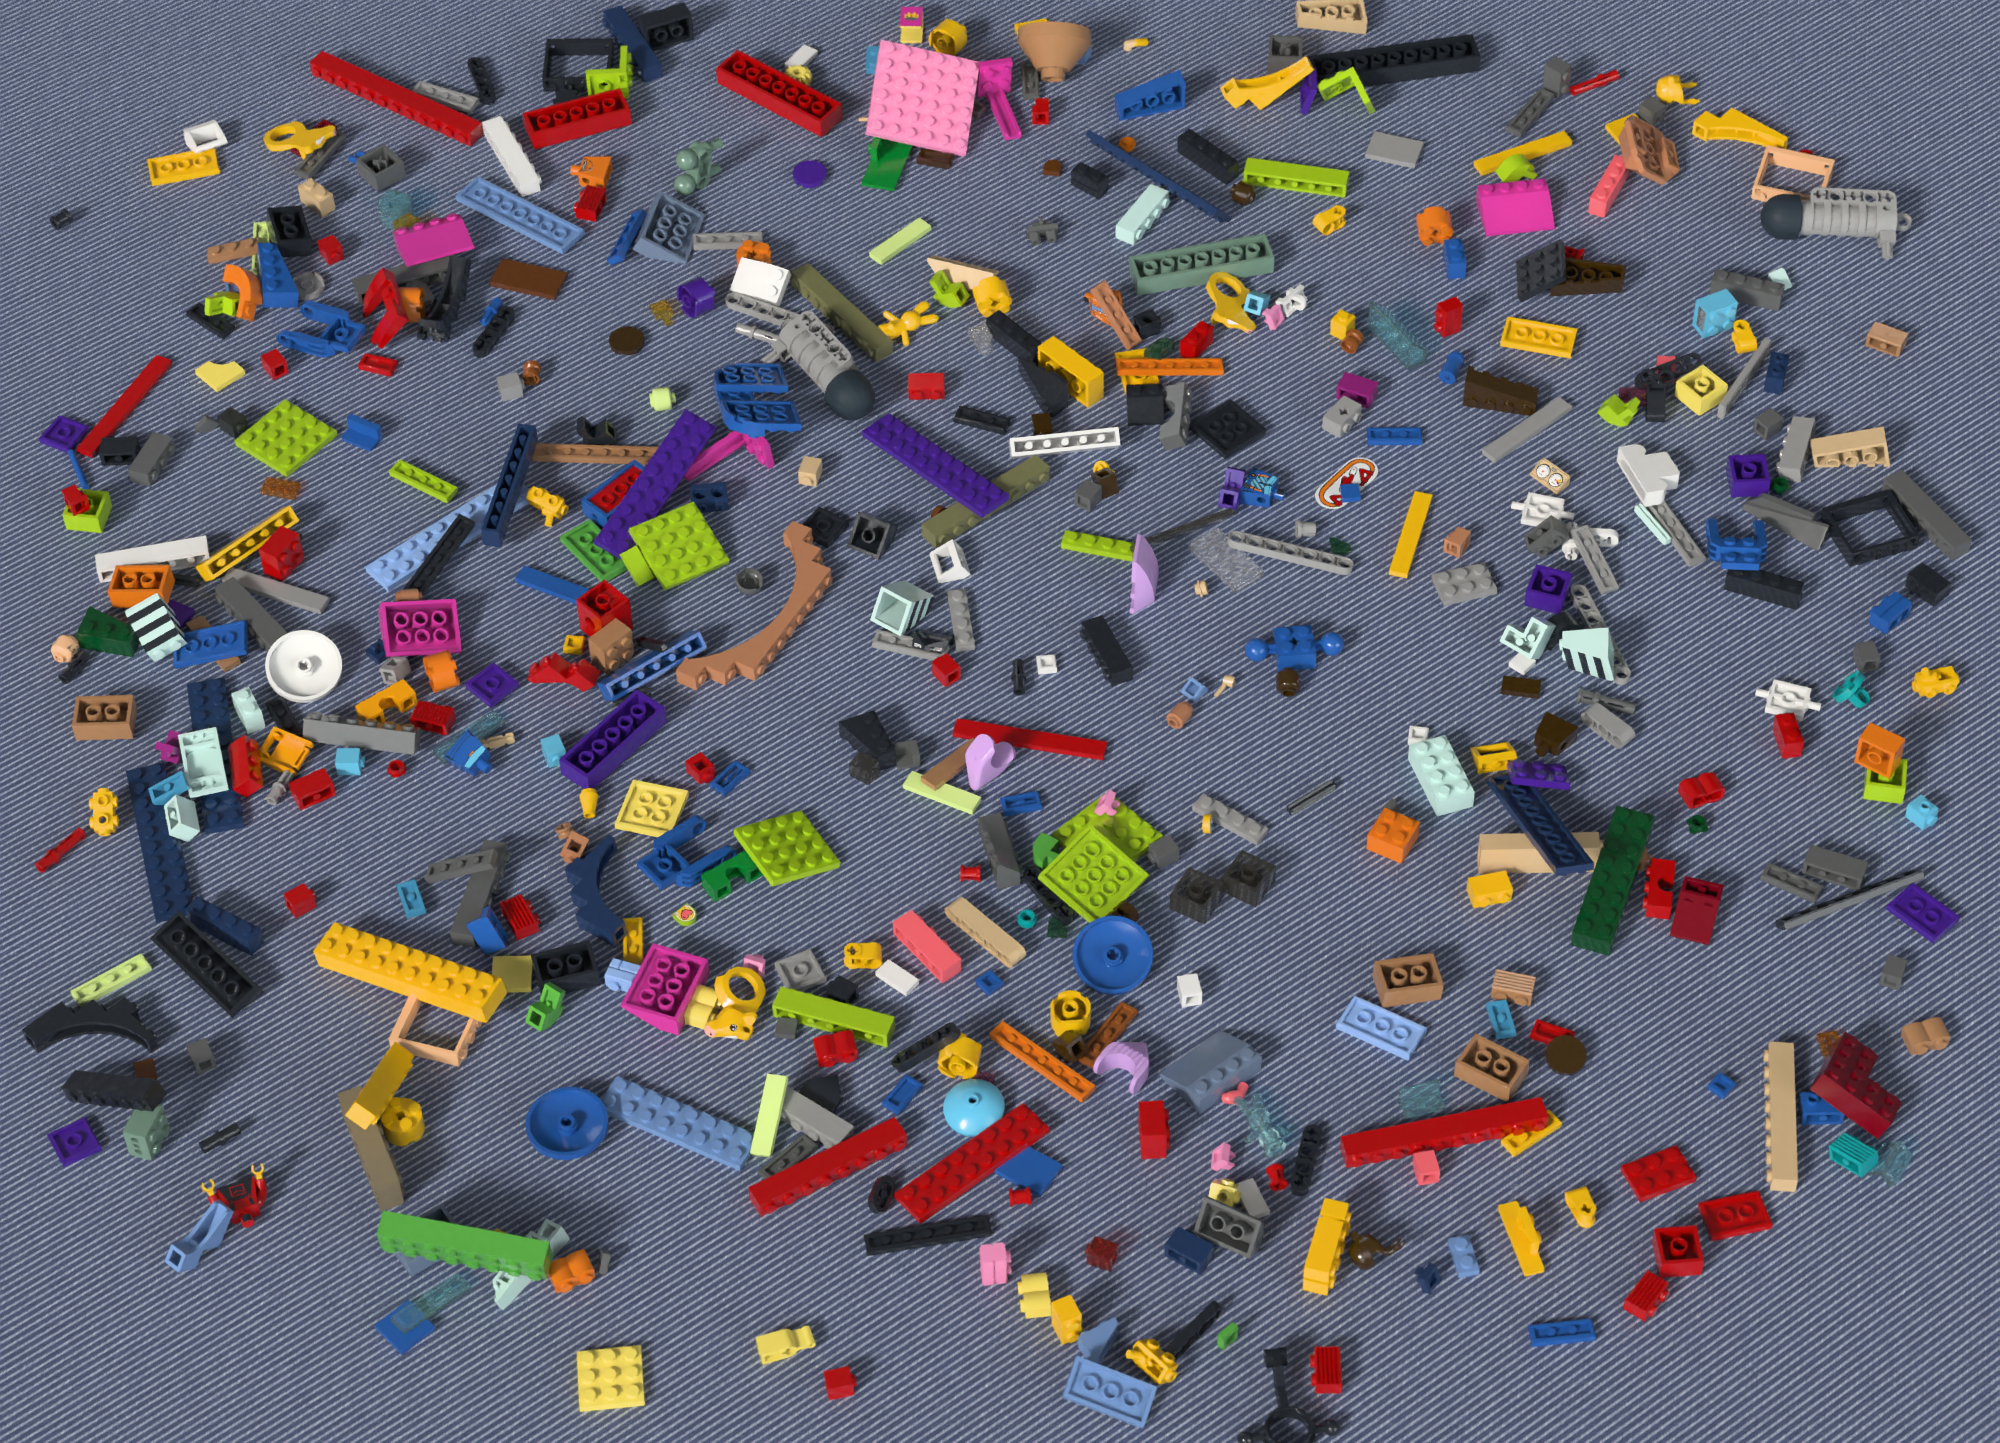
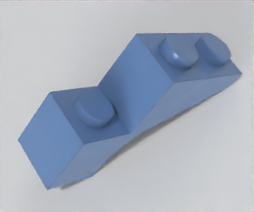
M220 1200L213 1202L193 1230L184 1239L171 1244L164 1262L179 1273L195 1269L204 1250L220 1246L234 1211Z
M1115 1317L1101 1322L1097 1327L1086 1330L1078 1336V1348L1087 1360L1100 1364L1118 1336V1321Z

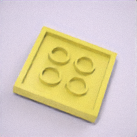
M633 780L616 819L615 829L654 837L661 836L677 826L689 796L688 790Z
M641 1345L577 1352L580 1412L645 1405Z

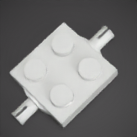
M1528 492L1524 503L1512 501L1511 509L1522 510L1521 524L1531 526L1539 525L1551 515L1561 521L1562 518L1573 520L1575 514L1564 511L1565 499Z
M1775 679L1768 691L1757 688L1755 696L1766 698V713L1776 715L1794 712L1796 720L1803 721L1804 714L1808 708L1820 711L1822 704L1810 701L1812 688Z

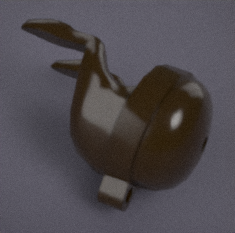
M1355 1231L1350 1235L1354 1242L1349 1247V1255L1359 1269L1363 1271L1370 1270L1375 1266L1373 1256L1376 1253L1390 1256L1404 1246L1405 1240L1400 1242L1401 1237H1399L1384 1248L1371 1234L1364 1233L1359 1236Z

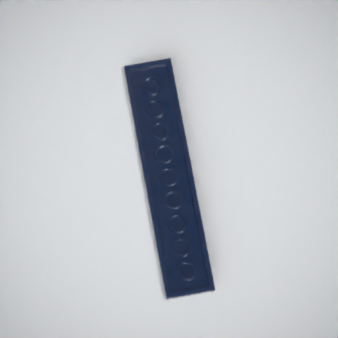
M1090 130L1086 133L1085 136L1090 138L1089 142L1101 148L1106 153L1127 164V166L1192 204V206L1203 211L1208 216L1219 222L1224 220L1229 223L1232 216Z
M225 677L188 683L187 690L192 731L216 727L229 789L200 796L205 834L245 828L241 796L233 791L228 745L233 743V734Z
M163 762L127 770L126 774L156 923L168 921L178 910L186 916L185 909L191 904L193 899L181 840L169 835L164 805H154L148 788L168 778L165 764Z
M1509 773L1487 776L1488 786L1555 875L1565 876L1570 873H1585L1586 871L1594 870L1592 859L1536 787L1512 784Z

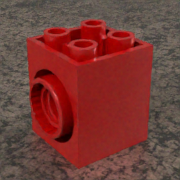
M603 580L576 599L580 629L589 637L615 618L633 630L630 600L606 580Z

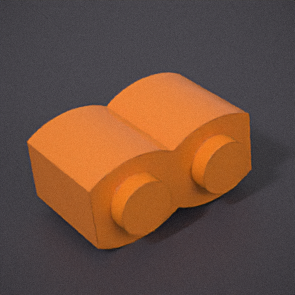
M585 1249L573 1252L565 1258L552 1261L548 1272L549 1279L556 1293L569 1292L575 1285L588 1284L596 1277Z

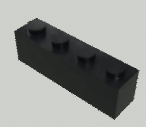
M1190 128L1177 137V152L1225 185L1238 177L1239 161Z
M1000 310L986 318V334L1017 358L1023 357L1028 359L1038 367V346L1042 344L1039 340Z
M1728 569L1724 590L1794 610L1798 608L1804 588V582L1760 569Z
M1103 615L1082 621L1081 639L1086 641L1089 653L1094 655L1096 665L1101 667L1104 679L1108 680L1112 687L1133 680V667Z

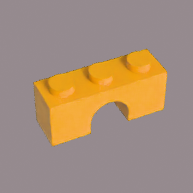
M402 679L381 692H377L372 697L361 701L355 706L359 720L376 719L377 722L384 723L383 711L392 707L404 713L415 707L418 702L416 692Z

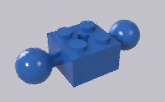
M1311 625L1278 627L1273 629V643L1267 644L1261 638H1253L1247 642L1245 654L1248 659L1254 662L1263 661L1268 654H1275L1278 671L1283 670L1285 667H1292L1294 670L1316 668V650H1322L1329 656L1338 655L1344 648V639L1337 632H1328L1320 640H1314Z

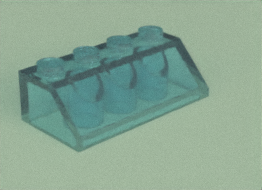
M1374 301L1370 302L1368 328L1408 370L1426 363L1427 347L1387 307Z

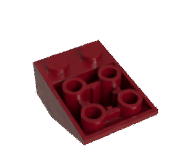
M1684 876L1670 936L1709 945L1724 885Z

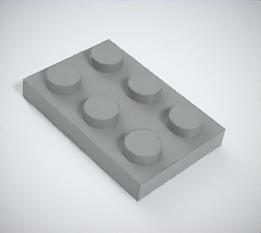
M1485 562L1435 573L1431 577L1443 606L1497 594V587Z

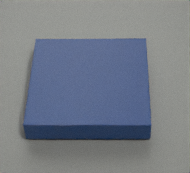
M407 1300L376 1323L375 1329L403 1355L435 1331V1326Z

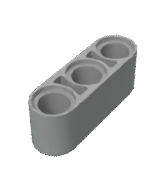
M1594 703L1581 714V719L1586 726L1617 749L1623 748L1635 738V732L1632 727L1599 703Z

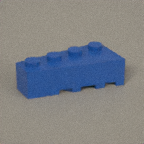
M1177 70L1116 94L1115 110L1120 121L1185 108L1186 83L1181 71Z

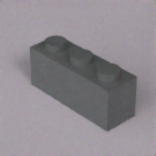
M155 432L151 434L128 468L131 482L148 487L152 486L154 481L158 479L162 469L166 467L170 457L176 451L173 437Z
M1810 845L1803 864L1802 874L1852 890H1858L1861 888L1865 878L1868 862L1824 849L1820 846Z

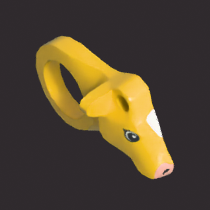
M292 121L291 123L282 124L271 129L265 134L263 139L267 149L270 151H285L297 148L304 160L308 154L322 148L328 139L335 136L336 129L335 126H326L324 128L306 130L303 123ZM290 133L294 134L292 137L286 140L274 141L276 138L282 135Z
M1215 272L1212 274L1206 284L1207 292L1216 305V309L1210 319L1211 323L1221 322L1228 328H1237L1247 334L1252 333L1256 329V325L1242 308V305L1245 304L1247 293H1250V290L1246 289L1243 283L1236 277L1226 272ZM1216 283L1230 286L1237 293V297L1226 296L1218 290Z
M734 967L729 969L724 975L716 977L714 984L715 993L723 1009L714 1019L709 1020L705 1024L704 1031L712 1038L726 1037L747 1041L752 1036L753 1023L758 1016L756 1012L764 999L766 990L763 980L755 971L746 967ZM741 977L750 982L754 988V999L746 1001L733 995L729 988L730 978Z

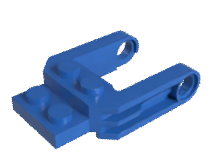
M306 300L300 307L301 314L308 319L329 324L320 338L296 331L281 330L277 335V341L283 347L325 358L335 355L338 350L349 353L365 334L367 328L366 325L351 321L347 310Z
M1707 518L1706 540L1709 558L1716 562L1720 560L1721 569L1759 570V565L1766 560L1767 553L1764 520L1753 521L1754 538L1746 537L1742 539L1734 537L1720 538L1717 518Z
M695 815L654 839L653 852L637 861V867L660 890L673 883L676 886L692 887L702 881V874L707 870L717 867L722 862L735 857L737 851L731 845H727L689 865L675 849L697 837L705 830L707 826L706 821L699 815Z

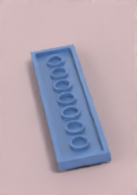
M478 176L456 195V201L561 254L566 253L585 235L584 229Z
M616 1076L601 1099L607 1109L608 1116L741 1171L751 1156L753 1132L619 1076Z

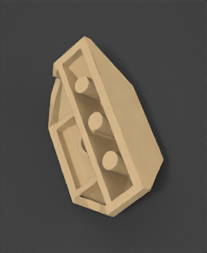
M936 255L927 258V262L934 273L938 270H943L951 284L962 282L967 291H972L975 285L977 287L982 279L996 276L999 273L998 270Z

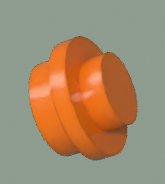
M1123 137L1119 140V147L1126 152L1134 150L1136 146L1135 139Z

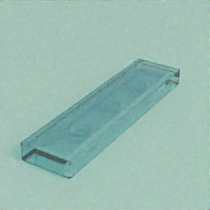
M492 710L434 748L433 754L446 765L449 762L444 756L467 729L478 740H481L504 726L505 720Z
M456 1273L391 1316V1322L406 1334L470 1291L471 1285Z

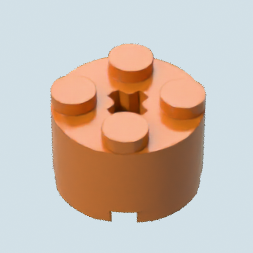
M1428 207L1424 209L1421 215L1419 213L1416 216L1418 236L1424 246H1430L1432 243L1444 244L1445 239L1452 237L1451 214L1448 210L1445 211L1443 207Z
M745 240L736 251L737 269L742 257L772 264L771 250L767 243Z
M399 288L409 318L407 323H418L419 318H425L426 303L423 300L425 298L424 288Z
M449 649L423 657L426 676L429 677V684L434 693L460 685L458 675H455L454 672L457 670L455 660L451 658Z

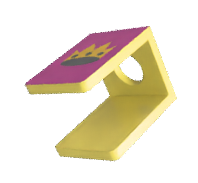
M901 7V43H922L923 7Z

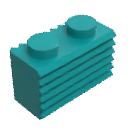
M1843 1132V1135H1840L1837 1140L1835 1139L1829 1145L1831 1161L1833 1160L1840 1164V1166L1850 1170V1172L1860 1176V1178L1879 1163L1876 1148L1872 1145L1867 1146L1854 1135L1850 1136Z

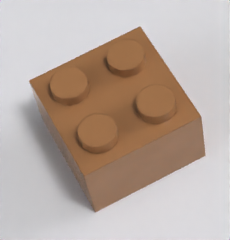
M617 618L588 638L591 663L606 675L616 670L635 654L632 630Z

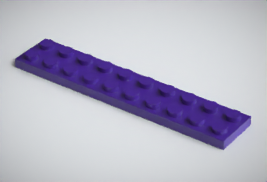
M685 409L595 538L593 544L622 560L620 554L636 546L629 533V528L657 517L717 427Z
M890 413L862 430L864 438L981 518L1009 500L1008 493Z

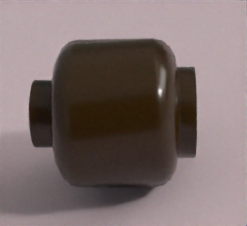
M1239 181L1237 185L1233 184L1230 190L1232 201L1242 206L1251 205L1257 193L1253 185L1244 181Z
M1285 667L1276 675L1277 691L1285 697L1296 695L1301 689L1300 673L1292 667Z

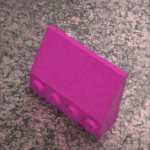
M1546 179L1477 185L1476 203L1486 236L1555 229Z
M456 213L449 214L441 219L433 218L427 223H415L412 227H400L392 232L397 252L407 267L475 249L462 217Z
M456 599L380 603L378 616L386 657L431 655L448 649L450 654L462 653Z
M653 943L625 995L621 1007L659 1030L679 1035L685 1024L684 1015L693 998L695 990L699 984L704 986L710 974L708 959Z

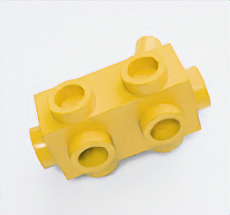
M533 486L527 491L526 499L528 503L541 510V513L546 516L545 526L552 527L554 517L561 520L563 515L567 514L569 506L565 504V500L561 496L551 495L548 490L542 487L537 488Z
M1952 666L1939 667L1932 670L1924 667L1920 672L1915 673L1912 689L1914 692H1918L1920 697L1932 698L1937 693L1942 692L1948 695L1957 689V685L1960 682L1959 675L1955 673Z
M108 788L97 789V792L93 793V798H89V807L93 809V817L89 819L90 828H94V832L99 834V836H110L111 833H116V827L119 826V817L115 812V808H118V797L112 791H109ZM102 817L106 818L105 823H100Z
M1155 1339L1138 1340L1133 1345V1350L1126 1351V1357L1133 1360L1135 1365L1146 1372L1150 1379L1158 1385L1172 1382L1178 1374L1175 1371L1178 1367L1174 1362L1175 1357L1168 1352H1163L1159 1348L1160 1343Z

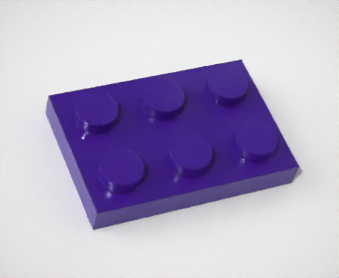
M1520 759L1508 760L1507 770L1512 784L1563 790L1570 789L1571 782L1566 767L1561 764L1553 763L1551 765L1539 761L1532 763Z
M1911 883L1887 904L1886 910L1933 944L1959 922L1960 918L1959 915L1914 883Z

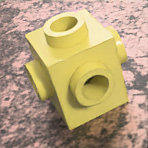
M1226 1178L1222 1180L1215 1179L1211 1183L1208 1197L1234 1207L1235 1203L1239 1204L1241 1192L1238 1191L1239 1185L1234 1184L1235 1181Z

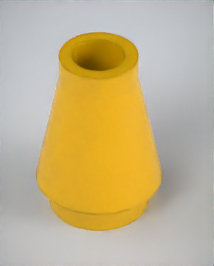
M592 788L583 789L579 795L585 818L595 817L599 795Z

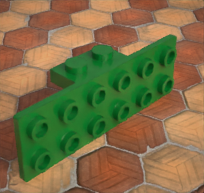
M873 137V142L868 147L871 161L863 177L862 186L895 191L913 145Z

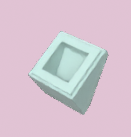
M1783 268L1768 274V281L1785 284L1784 290L1792 287Z

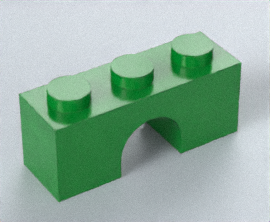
M745 850L702 874V887L714 902H717L732 893L731 878L741 877L749 884L762 877L763 874Z

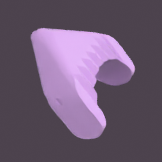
M978 735L965 753L970 787L975 791L979 790L999 776L1015 758L1016 752L1014 747L1008 742H1000L995 746V741L989 735Z
M1112 1042L1096 1059L1093 1067L1094 1073L1101 1075L1113 1068L1129 1071L1134 1076L1129 1086V1092L1136 1095L1149 1075L1147 1044L1143 1042Z

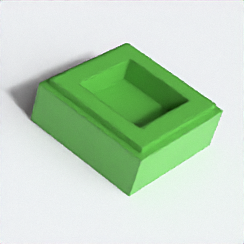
M1234 1322L1218 1334L1217 1346L1222 1350L1238 1339V1326Z

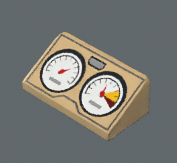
M1542 458L1530 473V476L1555 494L1560 493L1570 484V476L1546 458Z

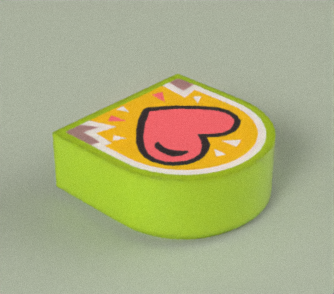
M688 903L672 914L673 919L682 926H690L697 919L695 909Z

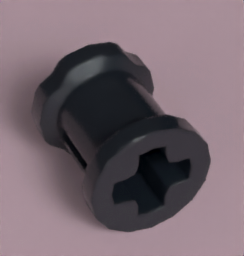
M63 208L59 214L51 216L49 220L56 230H60L61 226L67 222L71 223L73 218L68 210Z

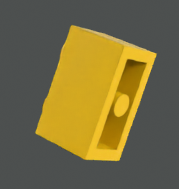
M1506 870L1469 877L1467 880L1466 890L1473 908L1512 901L1513 888Z
M1068 1295L1051 1302L1052 1326L1062 1345L1077 1341L1078 1336L1082 1334V1314L1073 1297Z

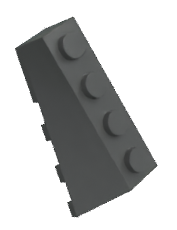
M1715 269L1709 295L1727 289L1739 303L1779 312L1785 284Z
M1001 813L978 817V830L997 890L1020 885V877L1023 876V870L1021 865H1017L1016 862L1018 861L1017 851L1012 849V836L1007 834V821L1002 819Z

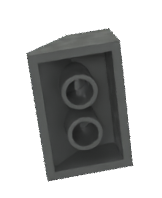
M1205 1196L1193 1232V1234L1249 1259L1259 1251L1265 1233L1262 1220L1208 1196Z

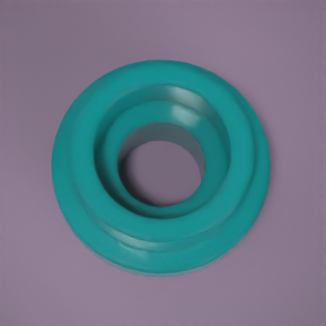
M1025 909L1018 915L1017 922L1022 928H1032L1037 923V916L1032 910Z

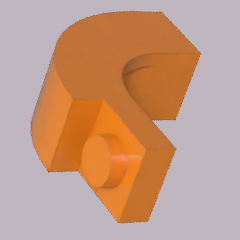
M226 264L223 282L237 286L240 291L236 317L253 322L256 305H262L263 294L260 281L253 272L235 265Z

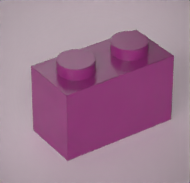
M1344 372L1337 384L1336 399L1346 396L1370 409L1378 395V382L1348 372Z

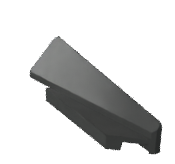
M1762 493L1757 498L1752 499L1749 497L1743 505L1742 509L1764 520L1769 525L1816 551L1820 550L1827 539L1830 525L1814 521L1815 513L1779 498Z

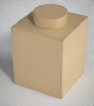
M804 456L798 470L799 484L817 487L823 472L822 459Z

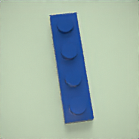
M643 209L631 214L607 259L610 265L617 262L621 263L626 258L625 254L632 247V241L638 235V230L643 225L647 215Z

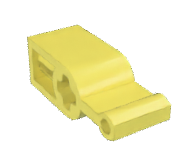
M804 1326L793 1331L782 1329L755 1337L762 1365L791 1357L799 1350L816 1346L810 1326Z

